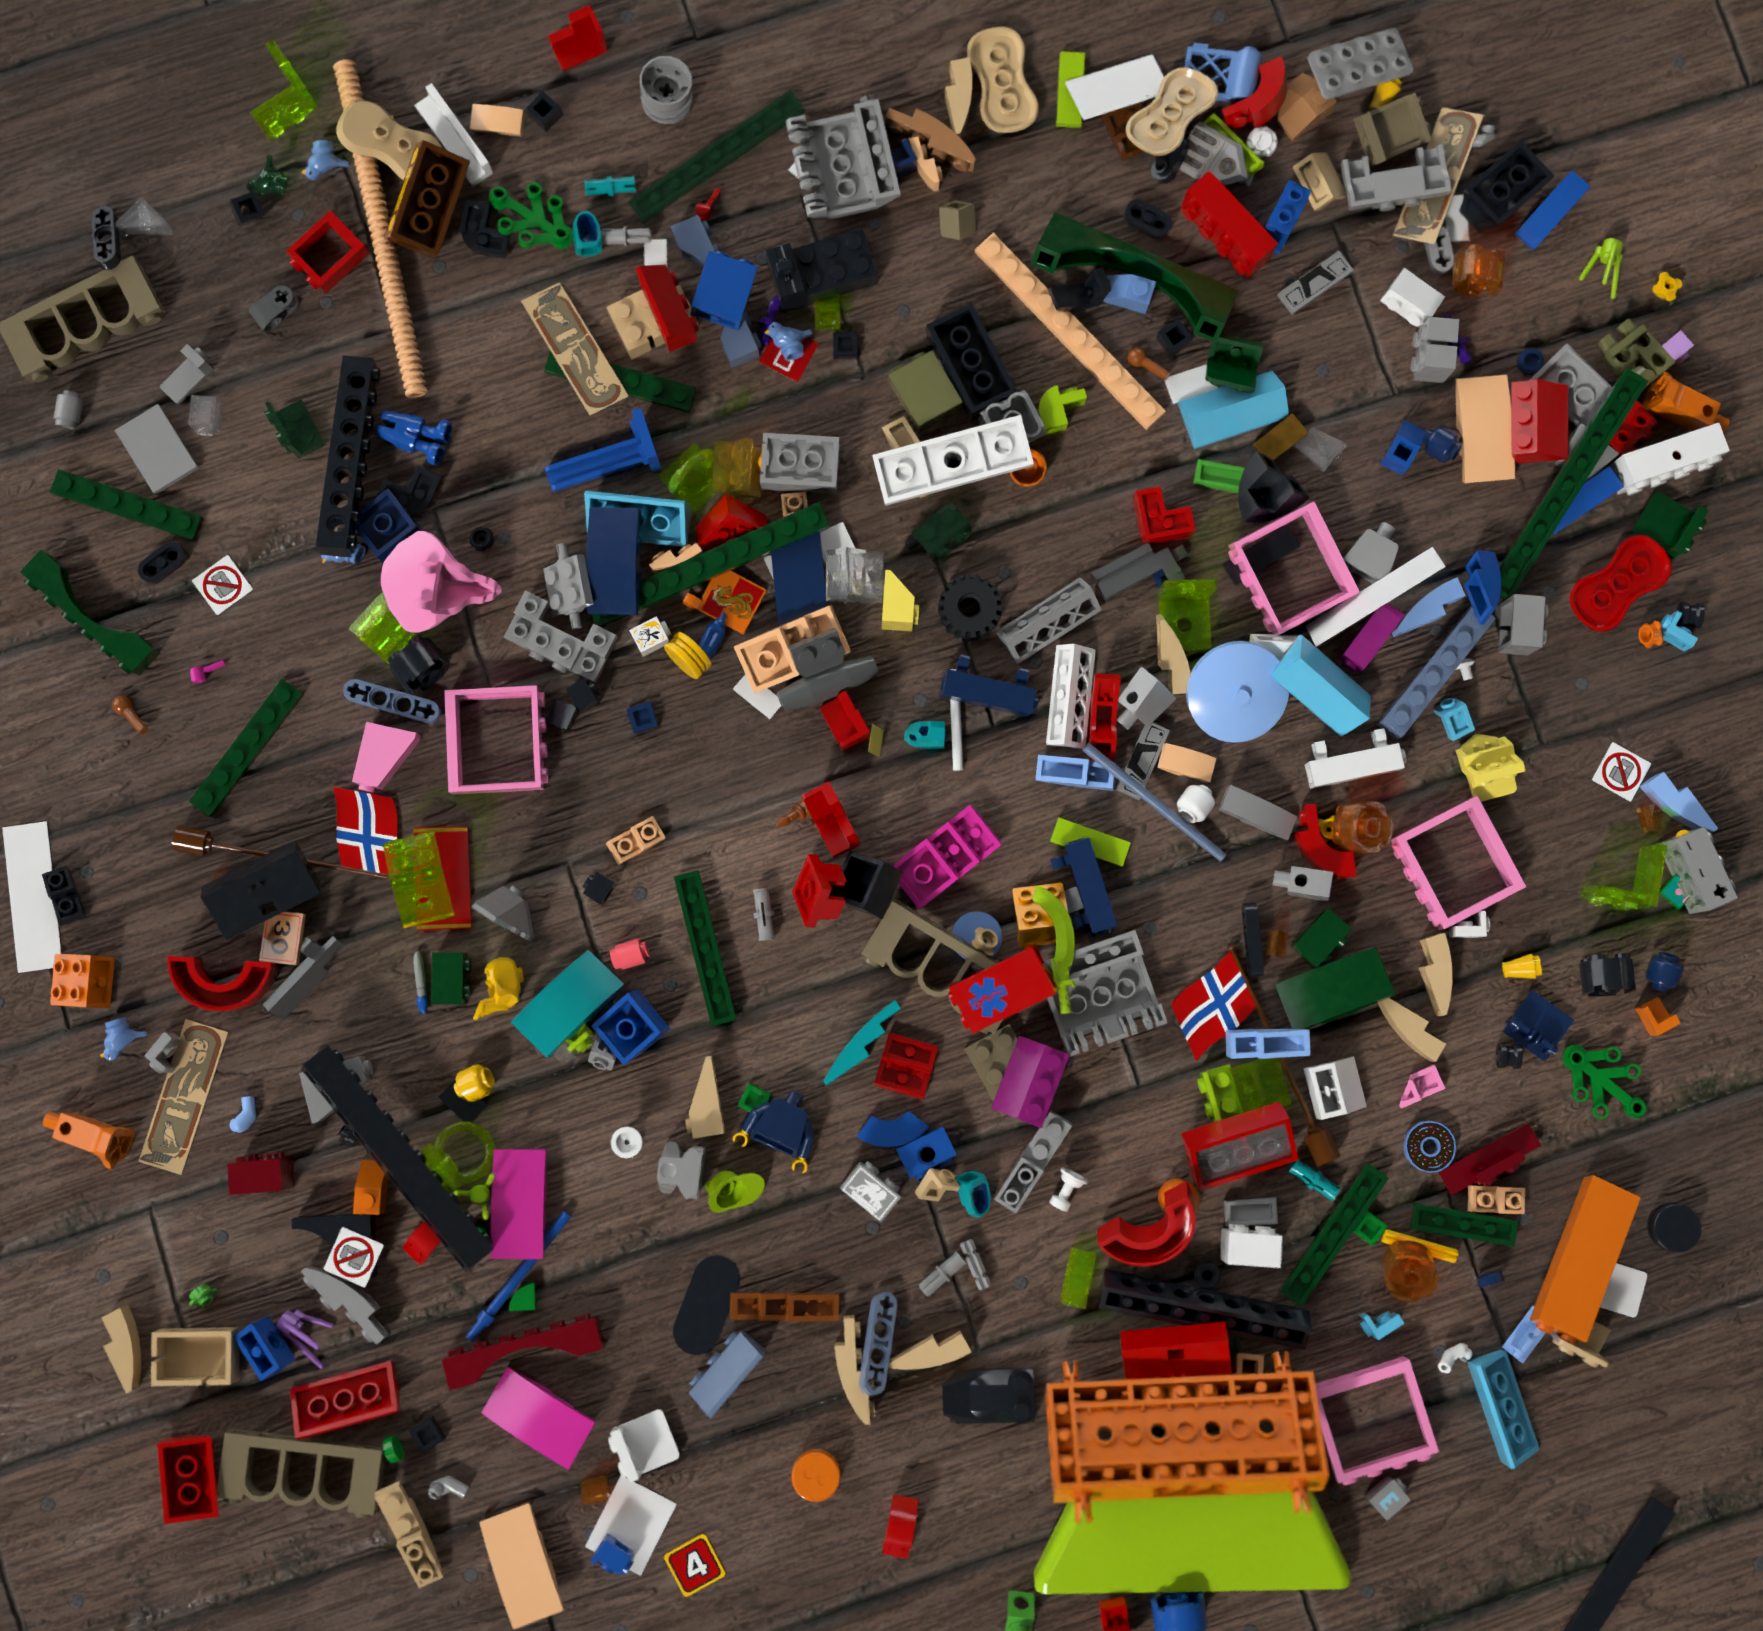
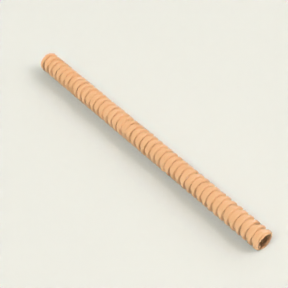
M340 60L335 63L333 68L337 78V85L339 86L338 91L341 93L340 99L342 100L341 104L344 111L353 102L364 101L362 98L363 94L360 91L361 85L357 76L358 72L355 69L356 63L352 60ZM353 153L354 164L357 167L356 172L359 174V186L362 189L361 195L364 196L362 199L365 203L364 209L367 211L366 217L369 218L367 223L370 226L369 232L372 233L370 236L373 240L372 246L375 248L374 254L377 255L375 259L378 263L377 268L380 270L379 276L381 277L380 282L383 285L382 291L385 292V305L389 307L387 308V313L390 315L388 317L389 321L392 322L390 328L393 329L392 336L395 337L393 341L396 344L395 350L398 352L397 358L400 359L398 364L402 367L400 368V373L403 374L402 381L405 382L403 387L407 389L405 395L410 398L421 397L428 390L424 387L426 381L423 379L424 373L421 372L423 367L420 364L421 358L418 357L419 350L416 349L418 344L414 342L416 336L413 334L414 328L411 327L413 322L410 320L411 313L408 312L410 308L407 305L408 299L405 297L406 291L403 290L405 285L402 282L403 276L400 275L401 269L399 268L400 262L397 260L398 254L395 253L397 249L394 245L395 243L384 239L390 217L387 216V203L384 201L385 195L381 186L382 181L379 179L380 173L378 172L379 167L376 164L377 159Z

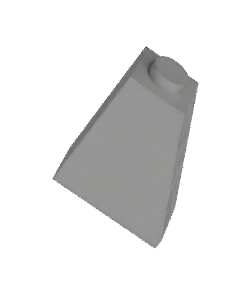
M358 1056L343 1062L348 1070L353 1069L361 1079L359 1084L363 1088L372 1081L370 1075H373V1068L370 1060H366L365 1056ZM303 1072L299 1073L312 1124L322 1122L335 1111Z

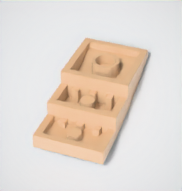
M1507 375L1456 379V429L1459 430L1460 441L1463 442L1459 452V456H1462V482L1474 483L1515 479V460L1511 455V401Z
M832 605L804 615L734 646L754 693L800 675L795 669L788 646L836 628L845 654L851 652Z
M528 1503L479 1522L494 1575L513 1629H518L565 1611L552 1562L547 1556L542 1533L538 1530L532 1505Z

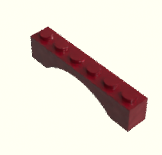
M590 1313L574 1317L575 1322L565 1324V1320L550 1323L549 1329L540 1331L539 1327L525 1330V1335L514 1337V1333L499 1337V1342L489 1344V1341L486 1340L473 1344L474 1349L464 1351L463 1347L447 1351L448 1356L441 1359L448 1389L450 1391L475 1384L494 1362L520 1349L549 1347L566 1351L575 1356L602 1350L605 1347L598 1316L591 1317Z

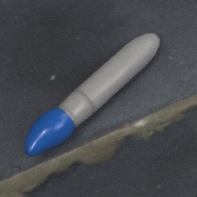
M416 951L413 957L418 996L417 1006L422 1014H426L429 999L426 996L424 961L421 953Z

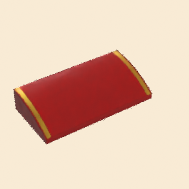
M468 827L413 828L417 931L472 929Z

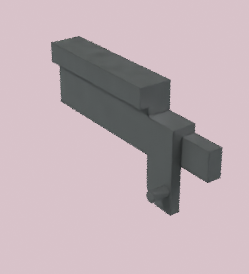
M1146 543L1092 572L1091 577L1106 601L1163 570L1170 583H1180L1186 578L1177 563L1187 558L1188 554L1183 545L1171 551L1167 547L1154 554L1150 544Z
M332 936L324 946H321L307 937L305 939L306 942L301 947V952L307 958L262 1005L270 1013L285 1019L329 972L325 965L334 957L333 953L343 944L339 939Z

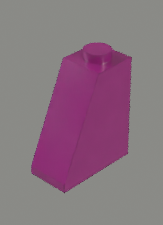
M1388 603L1370 613L1340 655L1339 659L1343 661L1342 665L1352 672L1357 671L1360 673L1364 670L1402 620L1404 614Z

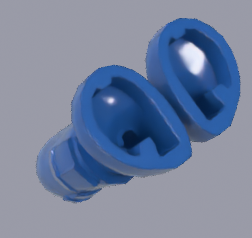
M383 411L381 420L395 427L391 429L378 425L375 432L378 437L393 443L394 446L406 452L414 453L418 450L427 456V462L431 465L437 466L440 464L446 452L445 447L437 443L422 441L419 438L425 436L441 444L448 445L452 435L451 421L442 420L437 427L427 426L424 418L413 414L404 415L392 411Z

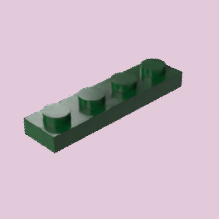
M1413 1203L1410 1229L1515 1247L1518 1227L1517 1220Z

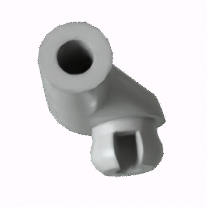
M1483 125L1481 128L1482 132L1481 134H1476L1472 147H1481L1493 141L1496 136L1494 134L1495 126Z
M445 1476L434 1480L430 1484L428 1495L432 1499L437 1500L442 1495L452 1492L463 1499L469 1486L452 1476Z

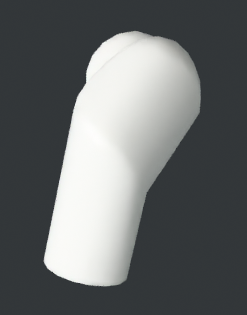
M1463 1343L1445 1350L1438 1364L1439 1370L1443 1373H1449L1455 1360L1460 1358L1461 1361L1466 1362L1467 1359L1469 1360L1472 1357V1350Z

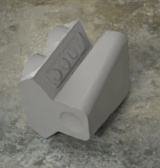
M1025 390L1015 392L1010 397L998 403L990 404L987 408L979 411L978 422L980 426L1021 415L1028 443L1046 435L1044 424Z
M667 1142L658 1165L657 1181L660 1192L671 1194L678 1186L685 1199H698L702 1188L706 1147L696 1144L683 1155L677 1142Z

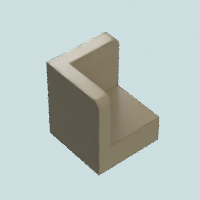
M954 200L939 207L942 237L962 240L975 234V207L973 203Z

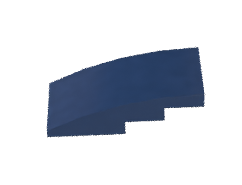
M389 488L360 510V524L356 525L355 528L374 555L383 564L400 542L417 531H423Z
M589 507L586 568L593 599V605L587 607L589 615H638L643 567L640 564L642 538L639 536L641 510L639 508Z
M820 532L771 553L778 627L827 606Z

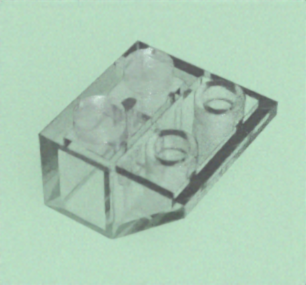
M849 547L826 550V601L864 604L883 603L884 553Z

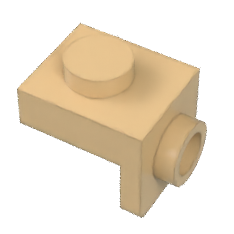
M929 1168L915 1194L919 1199L939 1202L946 1190L958 1191L960 1185L955 1180V1176L951 1171Z

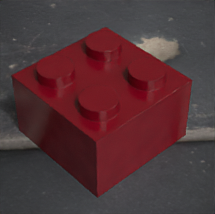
M284 1152L262 1154V1159H259L258 1154L235 1157L236 1162L227 1163L229 1195L281 1191L295 1187L293 1156L285 1157Z

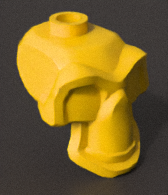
M499 957L491 960L486 965L485 974L487 981L485 983L489 987V998L479 1002L473 1017L474 1020L494 1012L508 1011V1008L516 1007L521 992L520 983L524 982L522 968H517L513 959Z

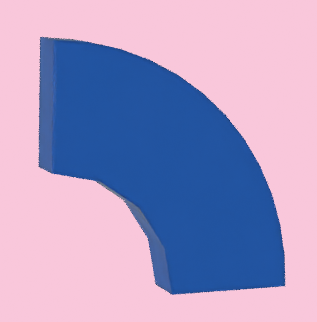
M909 1111L902 1117L891 1121L880 1120L871 1116L856 1137L875 1146L896 1147L915 1140L929 1126Z

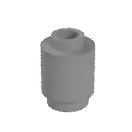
M64 390L63 394H57L53 416L56 419V426L76 429V425L80 423L84 401L79 398V393Z

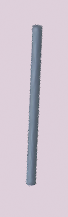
M1088 743L1083 748V752L1216 859L1222 861L1225 858L1226 853L1094 746Z

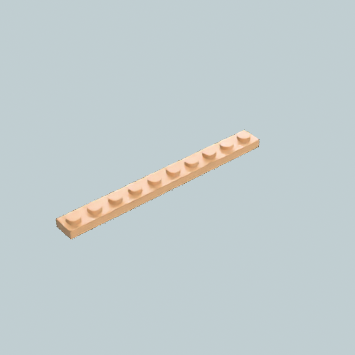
M994 233L975 249V253L1146 430L1165 414L1166 411L1069 310L1057 311L1046 286Z

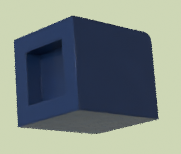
M905 138L901 140V147L891 152L897 180L917 170V157Z

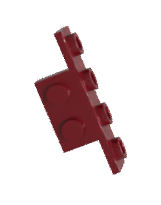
M1526 1123L1439 1171L1438 1174L1450 1195L1461 1191L1473 1183L1487 1186L1498 1180L1497 1175L1505 1171L1511 1173L1521 1167L1520 1163L1526 1160L1524 1155L1537 1149L1541 1144L1530 1124Z

